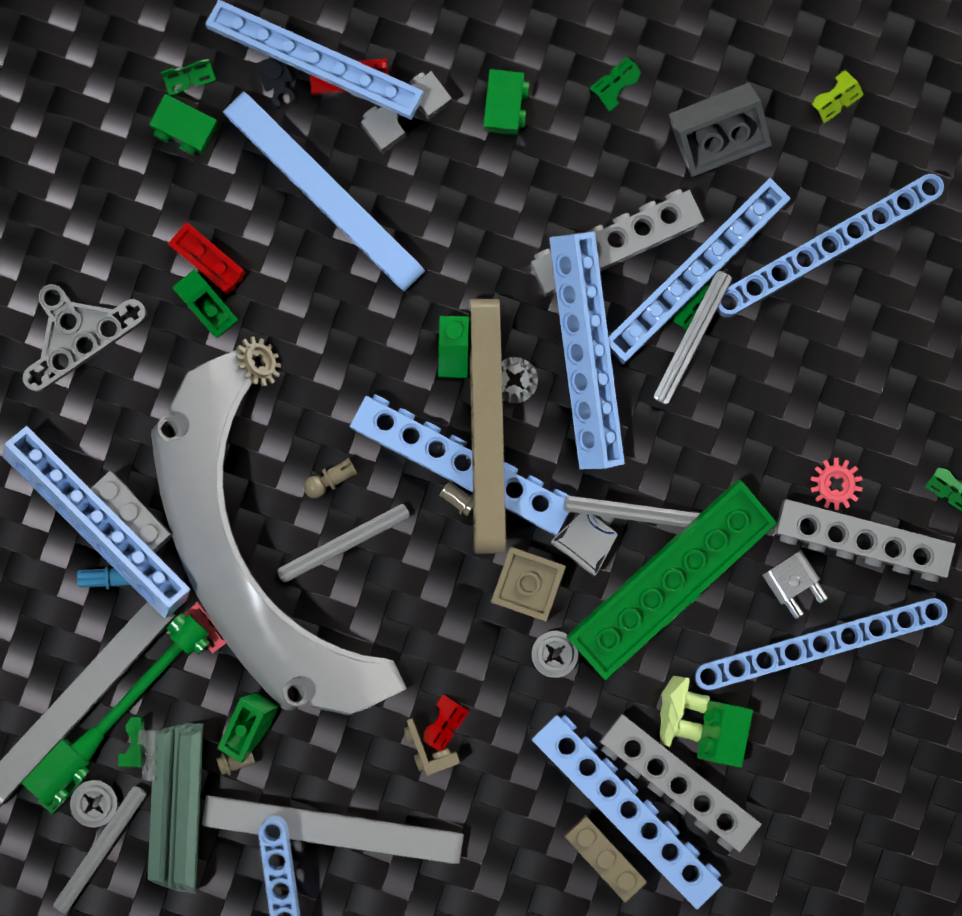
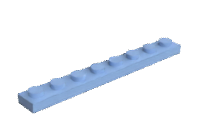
M218 0L205 24L207 29L410 120L413 118L424 97L423 90L221 0Z

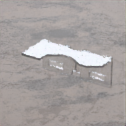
M158 730L138 731V744H143V752H145V758L142 759V780L157 781L155 751H157L156 737Z

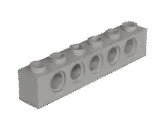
M678 189L666 195L667 200L657 205L655 201L649 202L639 208L640 212L631 217L629 213H625L613 219L614 224L609 227L603 228L602 225L588 230L587 232H595L600 272L702 226L704 219L690 190L682 193V190ZM665 210H670L676 215V221L672 224H667L662 221L660 214ZM644 222L649 226L650 233L640 236L635 232L634 225ZM612 234H618L623 238L624 244L619 248H614L608 243V237ZM550 249L535 254V260L531 261V268L545 297L556 292Z
M787 499L782 501L774 532L775 535L781 536L780 541L792 545H797V541L809 543L808 549L825 553L826 548L837 551L836 556L849 560H853L854 556L865 558V564L881 568L882 563L893 566L892 571L910 575V571L922 573V579L932 582H938L939 578L948 577L956 545L951 542ZM803 519H809L813 522L815 528L811 535H805L801 532L800 523ZM832 526H836L842 531L843 536L838 543L829 539L828 531ZM860 534H866L871 540L870 547L867 550H862L857 545L856 540ZM889 541L895 542L899 547V552L894 558L889 557L885 552V545ZM918 548L924 550L927 554V560L923 565L917 564L913 559V554Z
M620 714L599 741L604 745L601 751L614 761L620 757L627 763L624 769L637 779L641 775L648 779L650 783L647 787L660 797L665 793L674 801L670 805L682 815H685L688 811L697 819L694 824L706 834L712 830L720 836L717 842L729 852L733 848L741 852L762 825L623 714ZM630 740H636L640 745V751L634 757H629L624 752V746ZM654 758L660 759L663 763V770L657 775H651L647 770L648 762ZM675 777H683L686 781V788L681 793H674L670 788V783ZM699 795H705L709 799V806L704 811H697L693 805L695 798ZM727 813L732 817V824L728 829H719L717 818L721 814Z

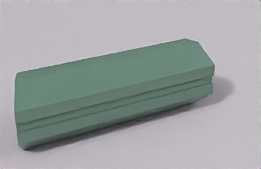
M183 723L163 728L154 733L148 880L178 892L196 894L203 724Z

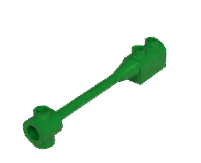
M181 612L167 627V630L170 632L169 637L174 643L97 726L89 729L74 744H71L67 739H62L25 778L22 784L47 806L54 802L58 806L69 795L66 788L71 782L75 781L78 783L88 775L90 771L86 766L90 763L89 760L104 738V734L182 650L189 655L193 651L199 655L209 645L210 641L206 638L210 633L190 614L186 616Z

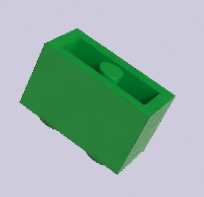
M490 69L483 125L484 132L518 135V127L524 128L526 110H520L521 100L528 98L529 82L524 81V73Z
M167 94L164 95L149 124L152 130L155 131L153 134L155 137L169 143L170 139L179 143V149L192 156L196 152L204 155L219 127L216 119Z
M708 701L704 713L701 739L698 743L697 759L742 768L753 710Z

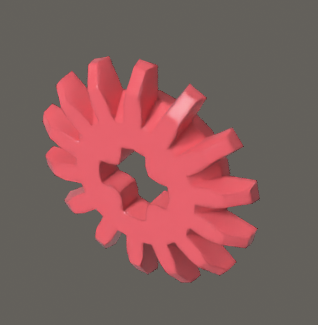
M834 458L833 466H830L827 460L823 461L825 470H821L818 466L815 468L820 474L819 478L811 476V481L818 483L817 487L811 488V492H820V495L815 500L819 502L822 498H825L824 507L827 509L830 502L834 503L835 510H839V503L843 502L846 508L850 507L847 501L849 498L855 502L859 499L853 494L854 491L862 492V487H858L855 482L862 480V476L855 478L853 476V473L858 470L855 466L848 470L849 461L845 460L843 465L840 466L838 465V458ZM831 477L835 479L841 477L844 482L841 484L843 490L841 492L837 489L833 491L829 489V486L832 484L829 480Z

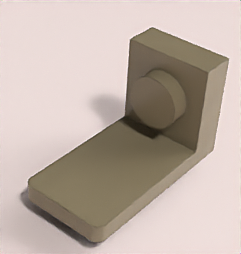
M413 718L407 720L408 726L404 727V731L409 744L415 742L418 754H415L414 758L419 771L425 770L428 776L460 763L457 752L450 753L449 748L432 754L434 760L428 761Z

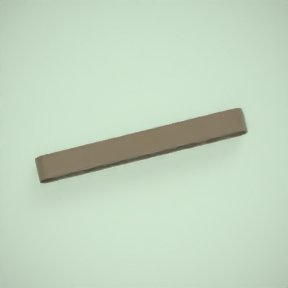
M470 299L469 341L475 554L505 553L499 299Z

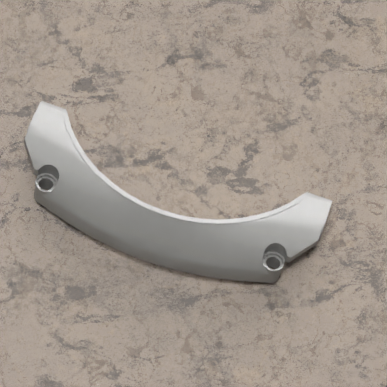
M234 350L189 371L185 375L168 409L170 415L162 418L151 431L160 495L176 549L189 581L213 624L239 661L281 708L293 710L308 703L312 708L344 715H351L357 711L360 712L407 689L394 661L364 656L341 649L319 639L296 624L266 596L254 580L240 556L232 536L223 494V461L232 420L241 399L252 384V374L246 379L244 375L247 369L238 368L244 362L236 359V355L241 354L238 350ZM162 426L171 429L173 433L172 438L166 437L162 433ZM289 688L296 691L298 696L297 702L289 699L287 694Z

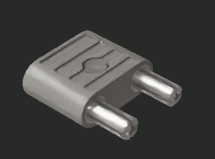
M801 550L762 575L781 605L785 603L795 619L802 616L803 612L793 597L808 587L819 603L824 602L823 599L826 600L828 598L817 582L820 578Z

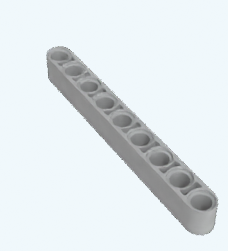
M147 602L0 761V807L164 631L176 615L172 613L167 619H164Z
M216 796L205 797L202 826L259 834L263 821L271 815H278L286 821L289 839L447 863H460L464 837L462 833ZM270 824L266 826V832L269 836L278 837L281 835V830L277 825Z

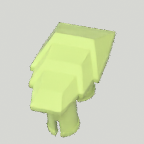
M673 676L662 692L660 712L661 745L670 747L673 738L676 736L695 742L701 739L702 724L682 720L681 718L684 708L705 713L710 698L708 695L688 691L689 678Z

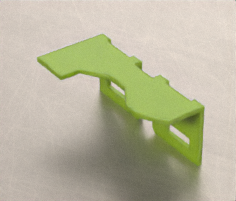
M847 71L835 77L838 83L833 90L818 95L812 104L819 111L824 124L840 113L842 106L848 107L863 96L858 81ZM855 85L854 88L846 93V90ZM841 93L842 96L835 100V97ZM832 102V104H830L828 107L822 109L828 103Z

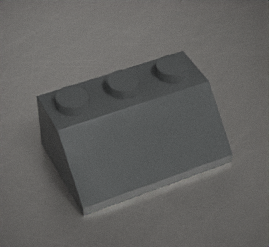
M750 83L669 114L676 141L691 177L772 146L761 100Z

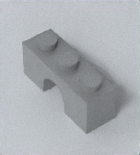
M432 71L426 75L422 72L409 82L411 86L423 90L424 97L417 109L428 120H431L452 104V98ZM375 106L363 115L364 120L361 121V124L383 155L405 139L406 136L398 123L399 114L384 107L378 109Z
M109 471L90 489L154 553L172 538L170 531L134 496V493L112 471Z

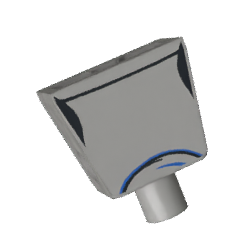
M581 513L554 537L550 543L591 575L595 576L618 535L609 528L615 518Z

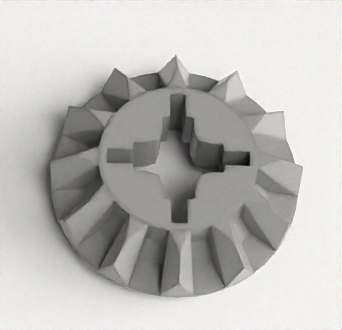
M509 357L501 361L502 400L508 403H521L528 400L534 394L538 384V376L533 365L525 359L518 357ZM507 370L513 375L524 371L520 379L523 390L516 385L505 388L510 380L506 373Z
M550 631L542 634L535 641L532 648V661L536 669L543 675L558 678L567 675L575 667L578 660V650L567 639L566 633ZM546 644L554 649L565 646L560 653L561 660L564 662L563 665L555 659L551 662H544L550 654Z
M91 780L84 782L75 789L71 796V812L74 818L84 826H103L111 820L117 811V796L111 786L102 781ZM85 794L93 799L103 795L99 803L103 813L97 809L85 813L90 804Z

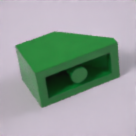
M195 269L172 287L216 339L238 321Z
M440 316L438 377L467 378L469 317Z
M257 692L240 698L217 749L243 763L268 732L279 706Z

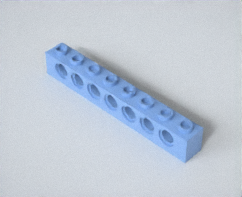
M769 178L608 337L610 352L624 365L791 198Z
M595 232L549 237L579 469H605L622 465L625 462Z
M374 394L373 398L365 396L350 425L352 430L473 492L472 451L465 447L467 442L454 435H451L450 439L439 434L441 431L439 427L427 421L424 425L414 421L415 415L405 409L400 408L397 412L389 408L390 402ZM384 415H388L394 420L393 427L387 431H383L377 426L378 419ZM415 429L419 432L420 438L415 444H407L403 440V434L406 430ZM434 442L442 443L446 449L444 455L439 458L432 457L428 452L430 445ZM459 456H467L471 460V467L466 471H459L454 466L455 459ZM504 462L505 510L557 536L569 513L564 510V500L569 495L558 489H554L552 493L542 488L544 482L531 475L525 479L517 475L519 469ZM513 482L520 484L523 489L522 495L518 498L509 497L506 493L508 484ZM536 496H543L548 500L549 506L547 510L538 512L533 509L532 500Z
M27 426L5 443L3 458L164 619H167L187 601L190 588Z
M555 715L532 738V741L674 887L698 909L722 886L717 880L721 876L720 873L710 863L704 866L697 859L700 853L689 842L683 845L676 838L680 832L668 820L663 824L656 817L659 811L648 800L642 803L635 796L639 790L627 778L622 782L614 774L618 769L606 757L601 761L594 754L598 748L586 736L581 740L573 732L577 727L566 715L561 719ZM571 738L574 741L575 748L572 753L562 754L559 751L558 744L561 739ZM591 759L594 761L595 771L591 775L580 773L579 764L582 760ZM605 780H611L616 785V790L611 796H603L600 793V784ZM626 801H632L636 805L635 814L628 818L622 816L620 813L621 805ZM647 822L654 823L657 827L655 836L649 839L641 835V827ZM666 844H674L677 847V855L673 859L667 860L662 857L661 851ZM687 865H694L698 869L697 877L694 880L687 881L683 879L682 871Z

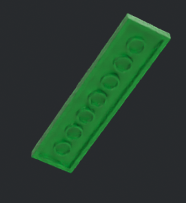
M738 479L566 636L567 639L604 680L608 679L666 626L673 617L689 605L698 594L702 593L771 530L777 522L744 483Z

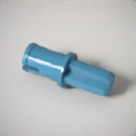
M105 566V569L79 570L77 572V584L80 588L106 586V589H109V586L130 585L114 568L109 569L108 566Z

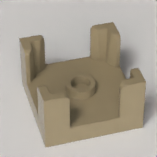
M510 547L491 603L546 622L566 566Z

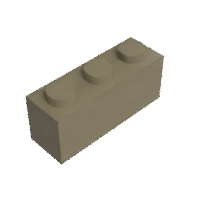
M586 815L564 834L565 838L624 902L629 900L647 883Z

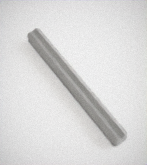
M722 271L716 272L654 394V398L663 404L670 402L732 281L730 275Z
M566 496L564 500V510L567 512L686 527L701 514Z
M400 504L278 568L277 573L282 582H288L408 519L410 514L406 506Z
M134 786L125 797L53 903L54 908L64 914L68 912L146 797L147 793L143 789Z

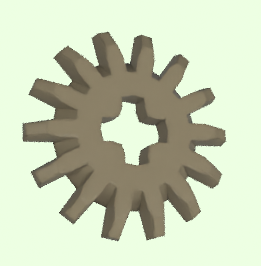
M250 337V342L245 338L242 340L243 347L241 345L237 346V350L241 355L237 354L236 359L244 362L238 368L247 369L244 377L247 379L252 374V383L255 385L258 384V380L262 386H267V382L270 384L274 383L275 381L272 376L279 377L280 374L275 371V368H281V364L275 361V358L279 356L277 353H272L271 349L273 346L271 344L268 346L263 345L264 339L262 338L259 339L258 343H256L255 337ZM257 356L260 358V363L263 365L259 366L258 368L255 366V361L252 359Z

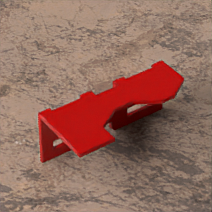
M444 694L436 704L440 707L439 717L434 724L426 728L423 737L424 742L438 751L445 749L453 737L452 730L458 729L469 713L468 710ZM457 708V711L455 712V714L453 715V717L450 719V716L452 715V713L454 712V710ZM447 721V727L443 730L442 726ZM441 733L437 741L433 743L438 734Z

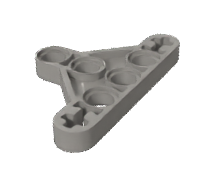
M54 284L44 286L39 293V302L49 318L41 359L24 371L23 382L25 386L35 392L47 389L140 326L147 316L145 306L135 299H129L113 310L74 303L70 301L66 293L59 286ZM51 290H56L60 294V301L55 306H49L45 302V295ZM129 306H132L134 309L139 307L140 311L137 313L139 318L134 320L130 317L123 321L128 325L123 329L121 323L114 316L119 313L120 317L123 318L128 315L127 308ZM66 314H73L77 319L76 326L71 330L63 329L61 326V319ZM107 321H112L117 326L116 334L112 337H105L101 333V327ZM89 338L92 340L93 348L89 353L82 354L78 351L77 343L80 339ZM58 354H65L69 359L68 366L63 370H57L53 365V359ZM47 362L49 369L55 373V376L51 378L50 374L47 373L42 376L41 381L43 383L41 385L31 384L30 381L33 379L31 373L35 371L41 374L47 370L42 366Z

